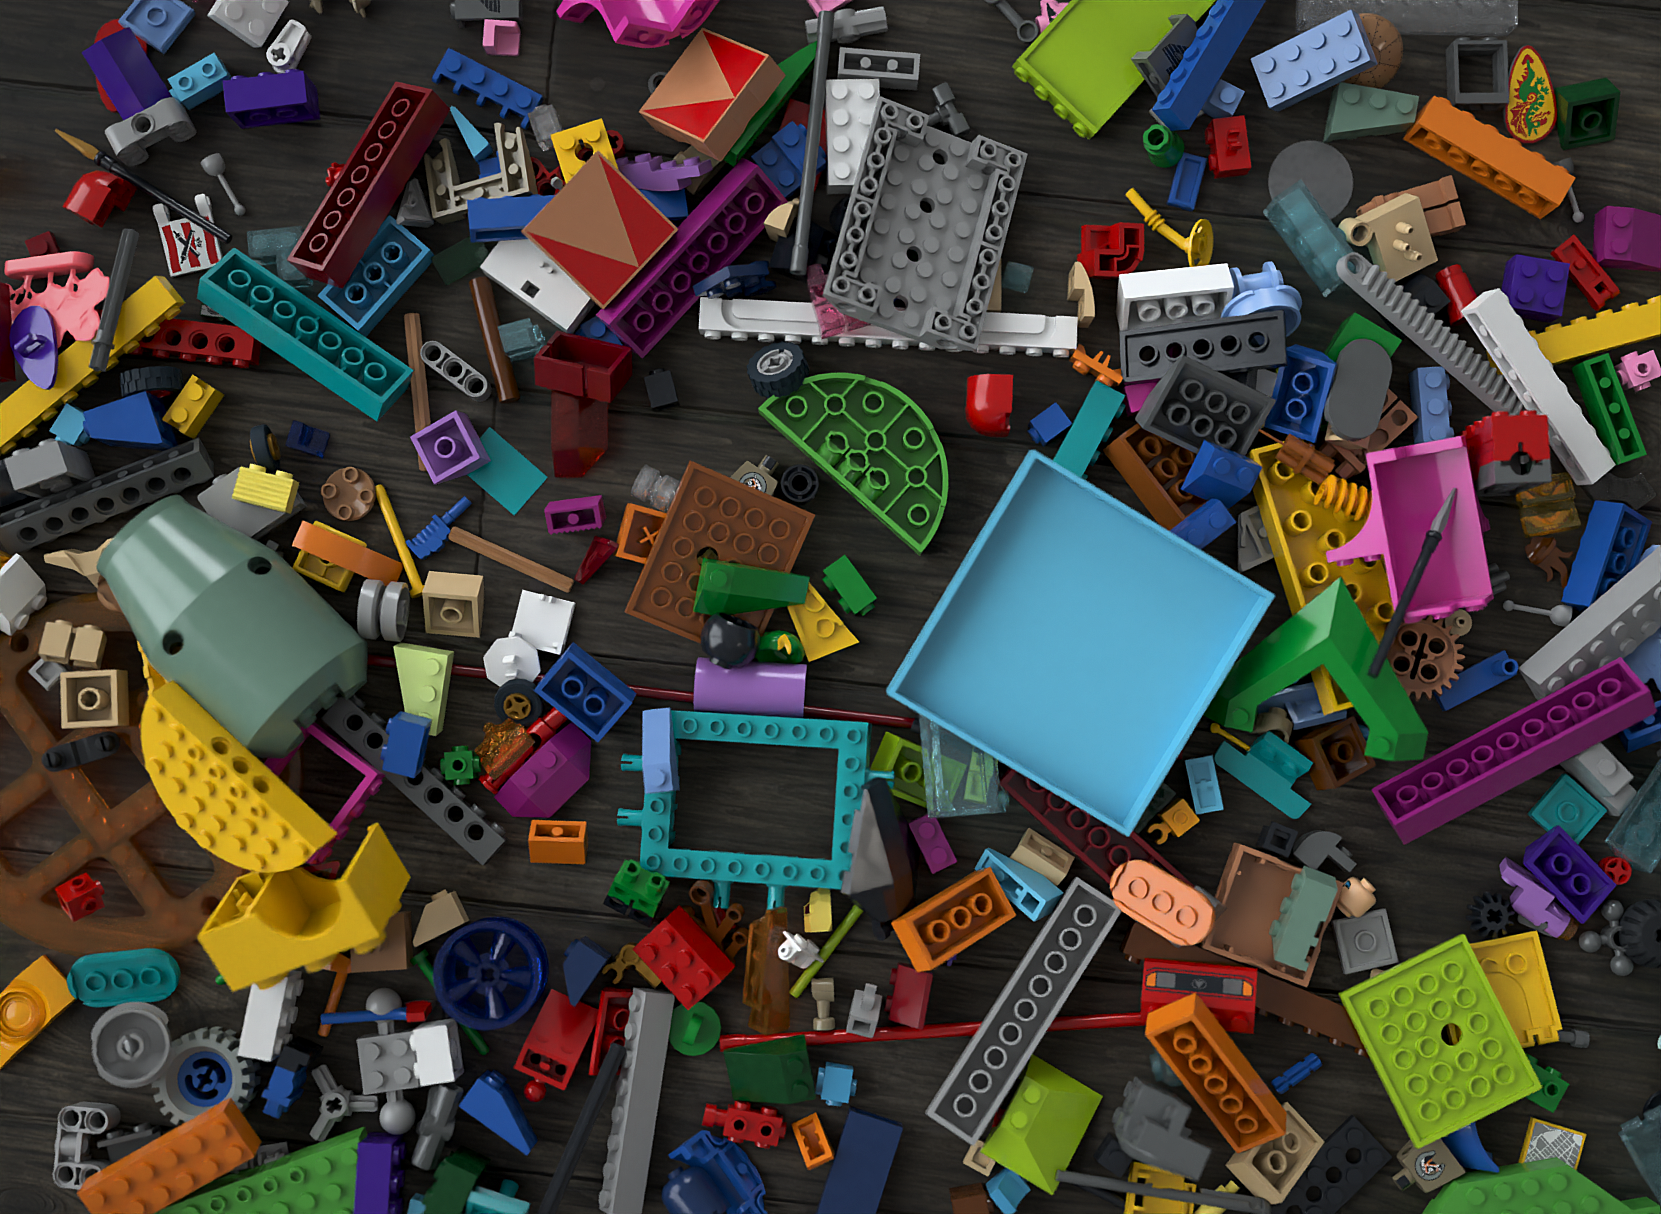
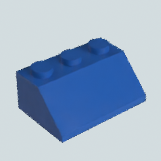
M1295 344L1287 348L1288 366L1279 367L1272 398L1276 402L1266 418L1264 427L1285 434L1290 433L1297 438L1316 443L1337 363L1320 351Z

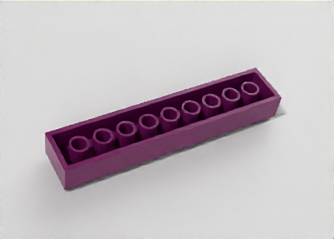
M1619 657L1371 790L1382 812L1405 845L1651 716L1657 710L1650 690L1625 661Z

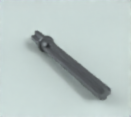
M133 229L122 230L96 338L91 342L94 346L89 368H92L94 371L106 372L110 351L115 348V345L112 343L139 238V233Z

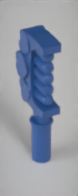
M464 496L448 512L446 511L443 517L440 518L436 514L432 516L434 520L426 526V529H422L421 533L416 535L417 538L414 537L412 541L408 539L405 543L422 560L431 557L433 552H440L445 547V541L449 540L448 536L451 531L449 525L472 502Z

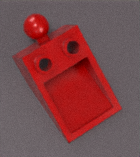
M551 989L514 1066V1069L535 1077L524 1088V1095L530 1102L541 1101L546 1095L545 1082L564 1091L569 1087L597 1023L599 1009L581 1001L574 1007L570 1004L569 996ZM534 1053H538L541 1056V1061L538 1064L534 1063L531 1059ZM559 1064L566 1067V1072L563 1075L557 1073L556 1068Z

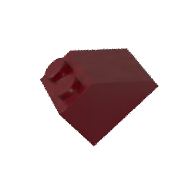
M898 962L897 969L892 968L889 984L894 985L892 996H886L884 1011L889 1012V1020L923 1030L933 977L931 970L917 972L912 964Z

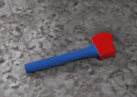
M414 1000L406 1002L404 1007L393 1009L384 1015H378L369 1010L322 1013L321 1024L382 1020L425 1021L428 1014L435 1007L436 1002L433 1000Z

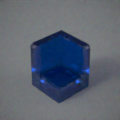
M293 420L285 446L292 450L323 459L330 433Z

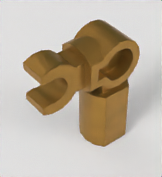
M636 942L626 944L615 957L616 962H611L603 968V974L608 972L609 969L616 970L617 977L613 980L614 984L623 978L624 969L629 970L633 965L636 967L635 971L654 989L661 982L633 951V948L638 944Z

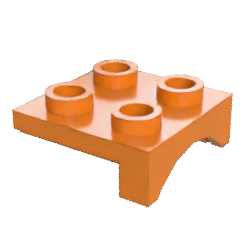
M1079 344L1069 360L1073 363L1072 368L1083 375L1089 372L1097 377V381L1108 387L1113 386L1116 388L1123 379L1121 368L1111 370L1107 367L1110 360L1109 355L1104 363L1101 364L1098 360L1103 351H1100L1092 359L1086 355L1084 346Z

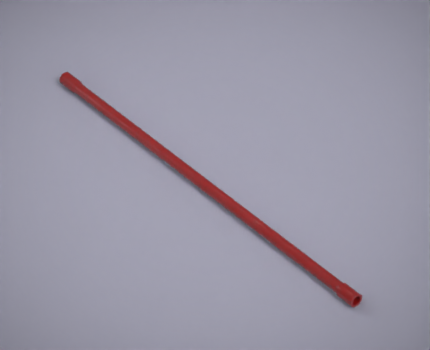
M1141 1012L1055 1017L1046 1031L1146 1026L1147 1023L1141 1022ZM983 1021L926 1024L923 1026V1030L911 1026L876 1027L873 1038L848 1033L846 1029L755 1035H720V1051L723 1052V1049L805 1034L807 1045L974 1036Z

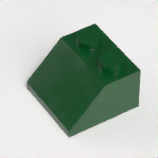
M1607 77L1555 88L1554 94L1557 106L1555 125L1562 150L1615 140L1621 92Z

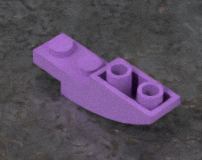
M650 153L635 156V160L628 161V157L615 159L619 171L636 188L651 191L681 190L692 184L690 177L701 176L713 170L711 160L700 161L699 156L684 159L683 164H677L676 160L663 162L662 156L651 157Z

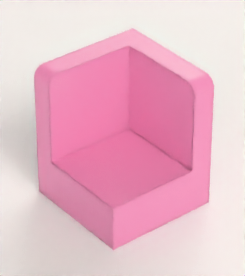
M485 19L483 47L487 55H519L521 30L516 21Z

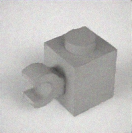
M866 983L864 991L855 989L846 1032L873 1038L882 995L875 994L876 985Z

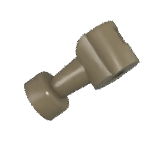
M811 978L812 995L816 1000L818 1017L813 1019V1029H835V1019L829 1016L830 1002H834L833 978Z

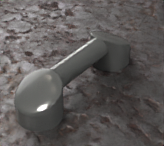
M984 0L989 6H996L1015 26L1021 42L1029 44L1036 40L1039 34L1037 25L1030 20L1024 21L1006 0Z

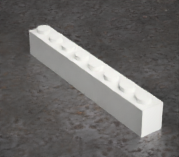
M1500 289L1483 292L1461 311L1526 410H1536L1537 415L1547 414L1549 444L1576 485L1594 484L1616 465L1610 457V451L1603 446L1596 435V430L1587 422L1582 414V409L1567 392V386L1558 378L1553 370V365L1544 357L1538 348L1537 341L1528 333L1522 318L1515 313L1509 304L1508 297Z

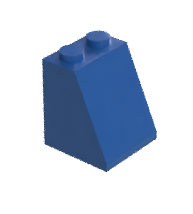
M147 391L83 412L85 418L83 427L89 437L91 436L92 439L109 446L165 451L178 446L172 425L162 420L167 413L164 401Z

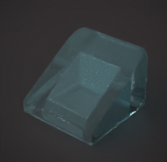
M1007 262L1002 287L1027 292L1034 268L1019 263Z

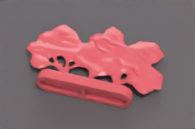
M72 251L6 261L5 275L11 279L24 281L23 285L17 290H13L12 286L9 285L10 297L15 293L13 300H10L12 324L18 314L25 308L41 306L48 310L53 319L57 348L61 346V341L66 331L76 341H90L95 336L100 322L99 314L94 310V307L106 297L109 277H104L103 272L99 268L93 269L94 256L84 252ZM91 271L86 276V278L82 280H79L76 276L77 273ZM70 274L66 286L62 287L53 283V277ZM48 278L47 288L44 292L35 293L32 291L30 286L33 279ZM74 284H77L78 290L76 292L74 291ZM24 290H26L23 301L17 305L15 302L18 295L23 294ZM29 292L32 295L31 299L27 297Z

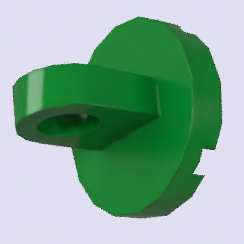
M698 1001L689 1010L682 1003L679 1004L672 1012L668 1040L682 1054L690 1056L705 1054L715 1046L720 1037L721 1022L717 1012L705 1001Z

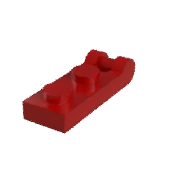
M1575 235L1568 238L1550 253L1556 261L1570 264L1568 276L1585 295L1589 305L1594 310H1600L1605 306V302L1608 299H1614L1619 295V288ZM1597 284L1602 287L1600 293L1594 288Z

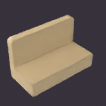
M1028 828L1018 847L1009 858L1044 875L1057 887L1067 875L1075 857Z

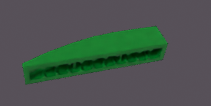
M817 41L778 64L786 76L765 104L754 114L744 132L723 160L733 167L739 162L814 68Z

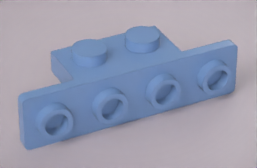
M1314 682L1285 688L1259 704L1258 714L1268 712L1270 707L1285 710L1288 719L1293 723V730L1344 719L1347 714L1346 710L1324 715Z

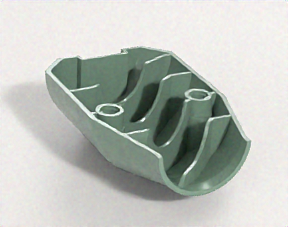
M180 495L166 497L132 519L110 541L97 562V571L107 581L150 665L168 683L174 680L256 758H285L305 740L300 730L301 727L306 729L317 719L315 715L322 708L327 710L337 701L336 695L338 693L347 701L367 682L368 643L275 550L190 505ZM261 572H268L264 575H258ZM183 646L180 652L172 655L176 647Z

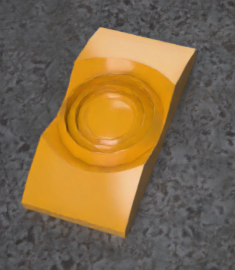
M42 955L0 993V1070L76 1000L68 989L67 978L46 955Z

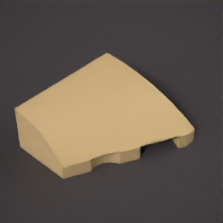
M800 196L777 207L766 218L764 226L771 240L777 241L779 236L787 238L794 218L798 217Z

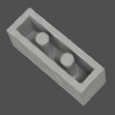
M840 47L838 79H879V87L917 90L920 54Z

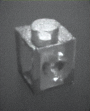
M552 104L540 105L527 115L537 143L544 152L554 148L550 135L564 129Z

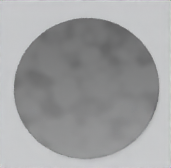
M1301 141L1288 146L1276 157L1269 172L1268 184L1273 202L1284 215L1297 222L1317 224L1336 217L1346 207L1352 195L1353 176L1347 160L1334 147L1319 141Z

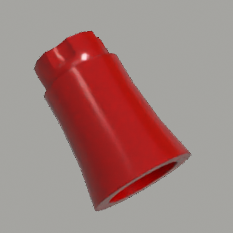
M1455 264L1435 274L1439 283L1438 286L1451 300L1446 305L1451 327L1468 322L1461 311L1478 297L1466 273H1463L1460 265Z

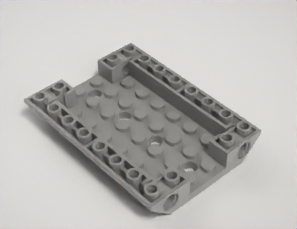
M879 96L823 296L840 313L939 349L975 351L978 347L1027 153L978 135L972 142H968L927 126L929 115ZM934 153L943 156L945 161L943 165H939L934 161ZM921 201H926L930 204L932 208L931 213H926L920 208ZM907 250H914L918 254L919 259L917 262L909 260ZM894 299H901L905 303V311H899L894 307Z

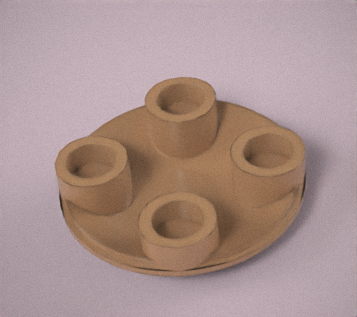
M354 467L337 470L321 488V494L327 510L334 517L344 521H354L364 517L372 509L376 499V489L371 477L364 471Z

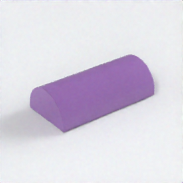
M698 657L694 684V712L803 719L807 664L751 661L743 667L733 665L732 669H726L709 661V658Z

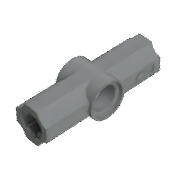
M877 7L856 12L854 9L836 11L834 13L833 35L830 42L850 43L858 40L860 36L887 32V19L884 8ZM818 18L805 21L809 45L817 41Z

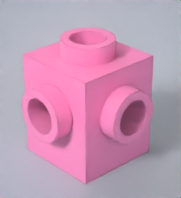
M1654 350L1639 356L1637 351L1621 357L1622 363L1614 366L1623 391L1631 388L1635 392L1651 386L1649 381L1661 376V367Z

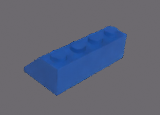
M1598 500L1594 502L1561 602L1572 606L1575 610L1584 612L1639 563L1652 521L1625 504Z

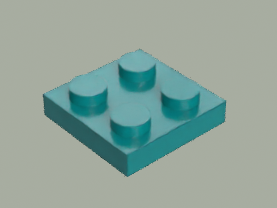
M1561 774L1527 815L1547 832L1559 825L1579 844L1606 813L1607 809L1567 774Z

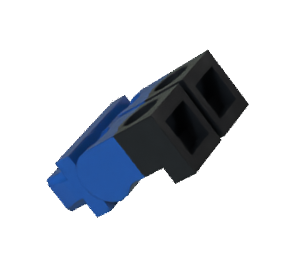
M300 1036L284 1045L269 1086L265 1088L262 1097L268 1099L263 1110L265 1114L279 1118L282 1112L289 1111L291 1104L301 1098L304 1089L300 1087L306 1082L308 1064L320 1057L324 1046Z

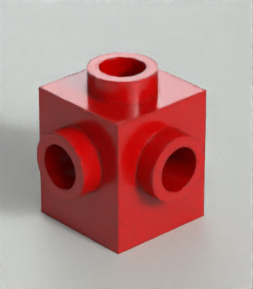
M87 873L77 876L55 888L62 909L73 923L105 907L101 897L105 892L101 883L98 880L93 881Z

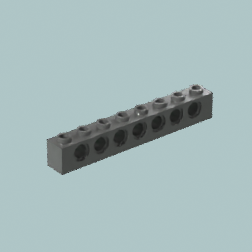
M198 437L0 514V542L9 555L27 552L32 547L44 542L50 543L59 536L70 532H78L85 526L93 523L104 522L116 514L130 512L139 505L153 503L160 497L170 493H179L186 487L196 483H205L214 477V462ZM158 477V478H161V479H160V480H154V479H152V478ZM133 487V488H136V489L130 490V489H127V488Z
M353 694L347 701L341 696L321 719L370 764L382 772L392 784L482 865L487 864L509 840L505 836L507 831L495 821L493 824L484 817L487 813L476 803L473 805L469 804L464 799L467 795L456 785L451 787L444 781L446 777L442 775L438 768L433 767L431 769L424 761L421 770L423 781L419 785L414 784L411 777L382 770L384 761L380 759L384 744H388L389 735L386 734V727L384 726L386 721L375 712L371 715L364 708L366 703L357 695ZM356 715H359L363 720V725L359 730H355L352 727V719ZM379 733L383 738V743L379 748H375L371 742L373 735ZM435 788H439L443 792V800L440 803L432 800L431 793ZM455 806L461 807L464 812L461 821H455L452 818L451 812ZM475 824L482 826L484 829V835L480 840L475 839L471 833L472 827Z

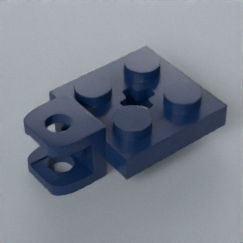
M754 261L749 265L726 266L695 284L693 289L695 296H707L708 299H713L724 294L728 298L738 296L743 293L742 289L745 296L762 295L777 286L775 281L765 280V276L769 274V261Z

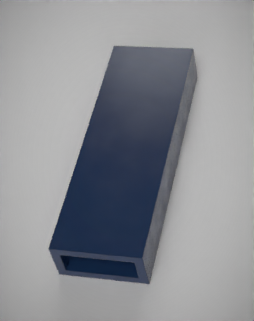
M852 1106L849 1107L815 1214H876L903 1130L901 1122Z

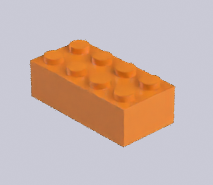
M991 867L975 870L894 920L891 924L917 972L934 969L1015 917L1016 914Z

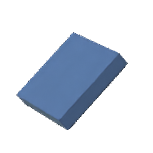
M135 0L118 22L124 28L130 27L134 35L162 54H165L196 13L180 0Z

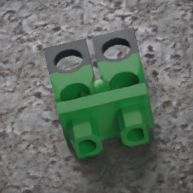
M625 859L613 880L603 905L625 915L634 900L628 917L650 928L662 906V900L670 882L665 880V876L658 872L651 873L641 868L640 863L632 859L629 861ZM612 898L621 901L623 905L616 903ZM637 911L643 912L648 917L640 915Z

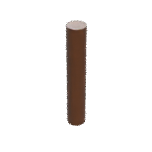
M478 277L472 279L468 283L499 403L507 404L518 401L521 397L490 278Z

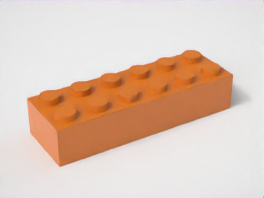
M1433 96L1418 112L1415 122L1403 138L1410 144L1539 219L1545 217L1561 204L1575 180V177L1570 175L1566 168L1549 163L1542 154L1525 149L1518 140L1501 135L1495 127L1482 124L1475 119L1473 114L1458 110L1452 106L1449 100L1442 97Z
M1197 993L1148 1013L1145 1035L1237 1154L1286 1135L1287 1112Z
M230 1097L88 1177L77 1195L91 1214H154L253 1158L261 1144V1140Z

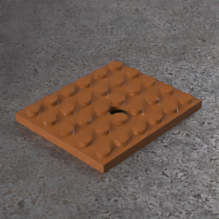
M690 460L626 606L625 613L701 644L702 628L712 615L693 612L701 566L697 561L698 552L704 547H712L718 554L717 560L790 573L815 514ZM774 608L733 614V616L756 626L759 629L760 636H762Z

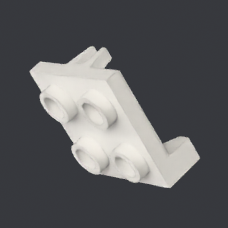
M522 590L512 632L510 631L509 637H520L535 649L562 655L576 603Z

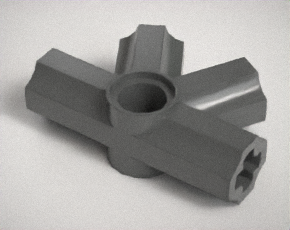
M439 1083L438 1086H432L428 1092L426 1112L422 1121L417 1122L415 1130L419 1140L412 1157V1163L419 1168L425 1170L435 1169L444 1143L449 1141L455 1125L454 1116L463 1094V1088L455 1083Z

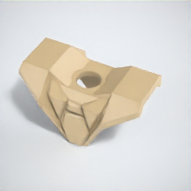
M113 538L107 539L94 551L62 550L44 555V560L46 563L79 572L98 588L97 582L100 573L96 569L97 562Z

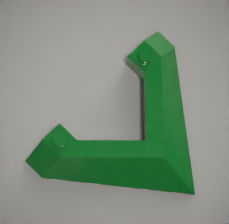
M1341 576L1302 607L1294 616L1290 617L1257 644L1249 653L1234 663L1203 713V716L1224 727L1252 732L1256 724L1259 704L1324 664L1370 728L1365 750L1366 756L1390 761L1423 759L1428 737V730L1418 716L1412 701L1395 675L1389 660L1386 658L1377 679L1367 675L1380 644L1368 627L1367 621L1350 595Z

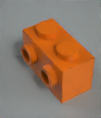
M532 820L528 838L530 863L585 864L588 849L587 822Z

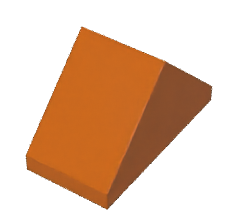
M813 1113L791 1124L808 1170L834 1159L833 1147L817 1113Z

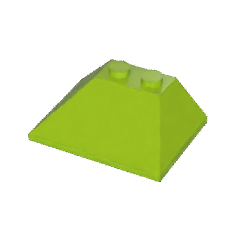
M1031 1054L1018 1078L1021 1080L998 1126L992 1127L980 1153L1053 1195L1060 1182L1055 1179L1056 1171H1065L1103 1096Z

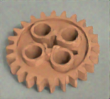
M1432 614L1428 616L1427 620L1422 619V621L1413 623L1402 622L1387 655V659L1408 696L1411 693L1415 694L1416 701L1420 700L1421 694H1425L1426 698L1431 700L1433 691L1439 697L1442 696L1441 687L1443 686L1450 690L1452 685L1449 680L1457 682L1459 679L1454 671L1461 672L1464 668L1457 664V662L1465 659L1464 655L1457 654L1458 651L1463 649L1464 645L1454 643L1458 640L1459 634L1450 636L1449 633L1452 626L1441 627L1443 623L1442 618L1436 623L1432 622ZM1410 634L1416 638L1417 642L1413 646H1406L1402 643L1401 637ZM1426 634L1427 640L1422 653V657L1425 659H1421L1416 677L1412 680L1410 679V674L1415 661V656L1413 655H1416L1422 635ZM1432 642H1438L1443 646L1444 651L1434 654L1429 650L1428 645ZM1397 660H1404L1408 663L1409 669L1399 672L1394 668L1393 664ZM1426 667L1432 668L1436 673V677L1427 680L1421 675V670Z

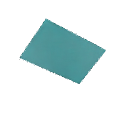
M489 427L479 439L491 461L467 475L510 513L515 515L548 477Z

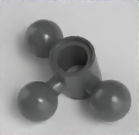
M1610 899L1601 906L1602 916L1610 924L1602 928L1600 935L1594 931L1583 932L1579 937V945L1582 950L1588 953L1598 951L1601 945L1614 949L1615 956L1610 962L1611 970L1616 975L1626 976L1632 972L1634 967L1633 961L1624 952L1627 951L1624 948L1628 947V944L1621 947L1619 943L1615 944L1613 941V936L1617 931H1625L1620 929L1623 926H1619V920L1624 914V907L1619 901Z

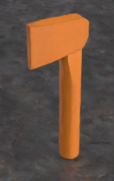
M338 952L336 958L330 964L322 968L337 972L324 1013L336 1012L347 976L351 973V958ZM320 1024L318 1034L327 1037L332 1024Z

